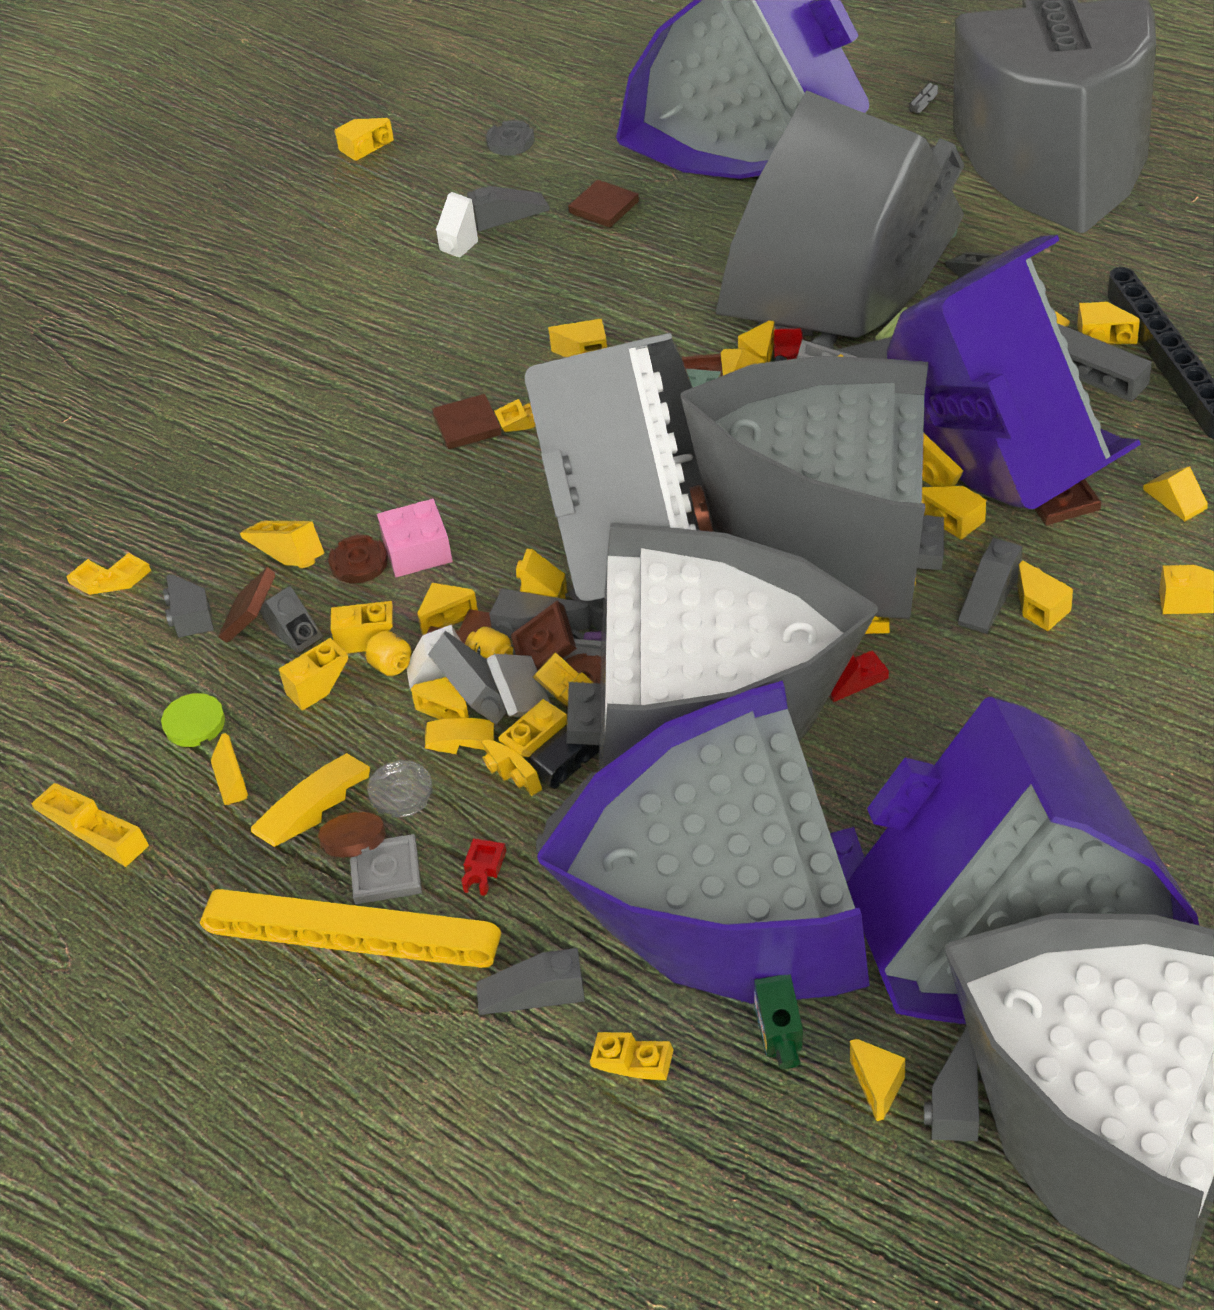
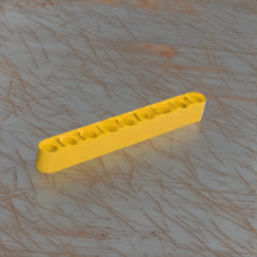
M223 889L212 891L200 919L202 928L216 935L478 968H487L493 964L502 933L499 927L486 921Z

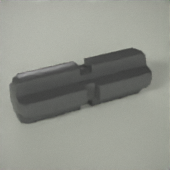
M928 83L909 103V111L919 114L938 94V86Z

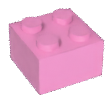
M434 499L377 514L382 540L395 577L453 562L448 536Z

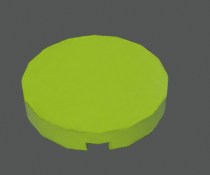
M192 693L181 696L171 702L163 712L161 723L163 731L171 743L181 747H195L201 745V741L206 739L211 741L216 738L224 727L225 715L221 703L215 697L205 693Z

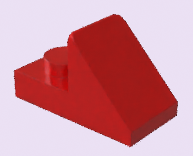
M801 328L774 329V357L784 356L787 360L797 359L803 340Z
M873 650L857 657L853 655L829 698L834 703L889 679V670Z

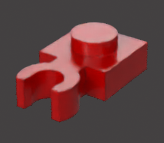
M473 838L463 864L466 873L462 878L464 893L469 892L472 884L479 883L480 895L485 896L489 890L487 877H498L507 852L505 843Z

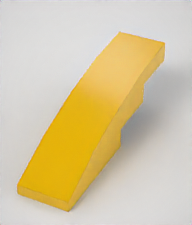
M348 753L340 756L311 774L278 800L251 827V832L273 847H276L316 826L322 821L323 811L345 800L346 789L369 778L370 767Z

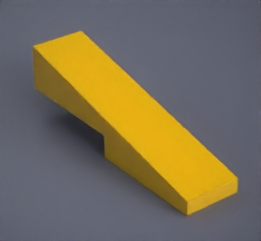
M52 784L31 803L36 811L125 867L149 846L138 826L99 810L94 800L59 784Z

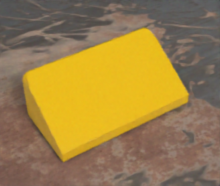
M226 733L221 734L212 755L211 764L225 805H230L248 799V793L229 735Z

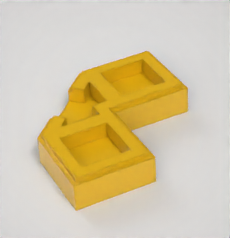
M127 553L108 570L87 559L66 577L69 584L91 595L130 589L146 576L151 569L149 563Z

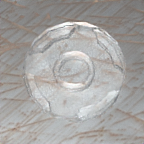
M399 760L387 763L377 769L369 779L367 790L370 803L378 813L383 815L384 813L392 814V817L401 818L413 815L423 809L428 803L430 794L432 796L433 786L430 773L423 765L413 761Z

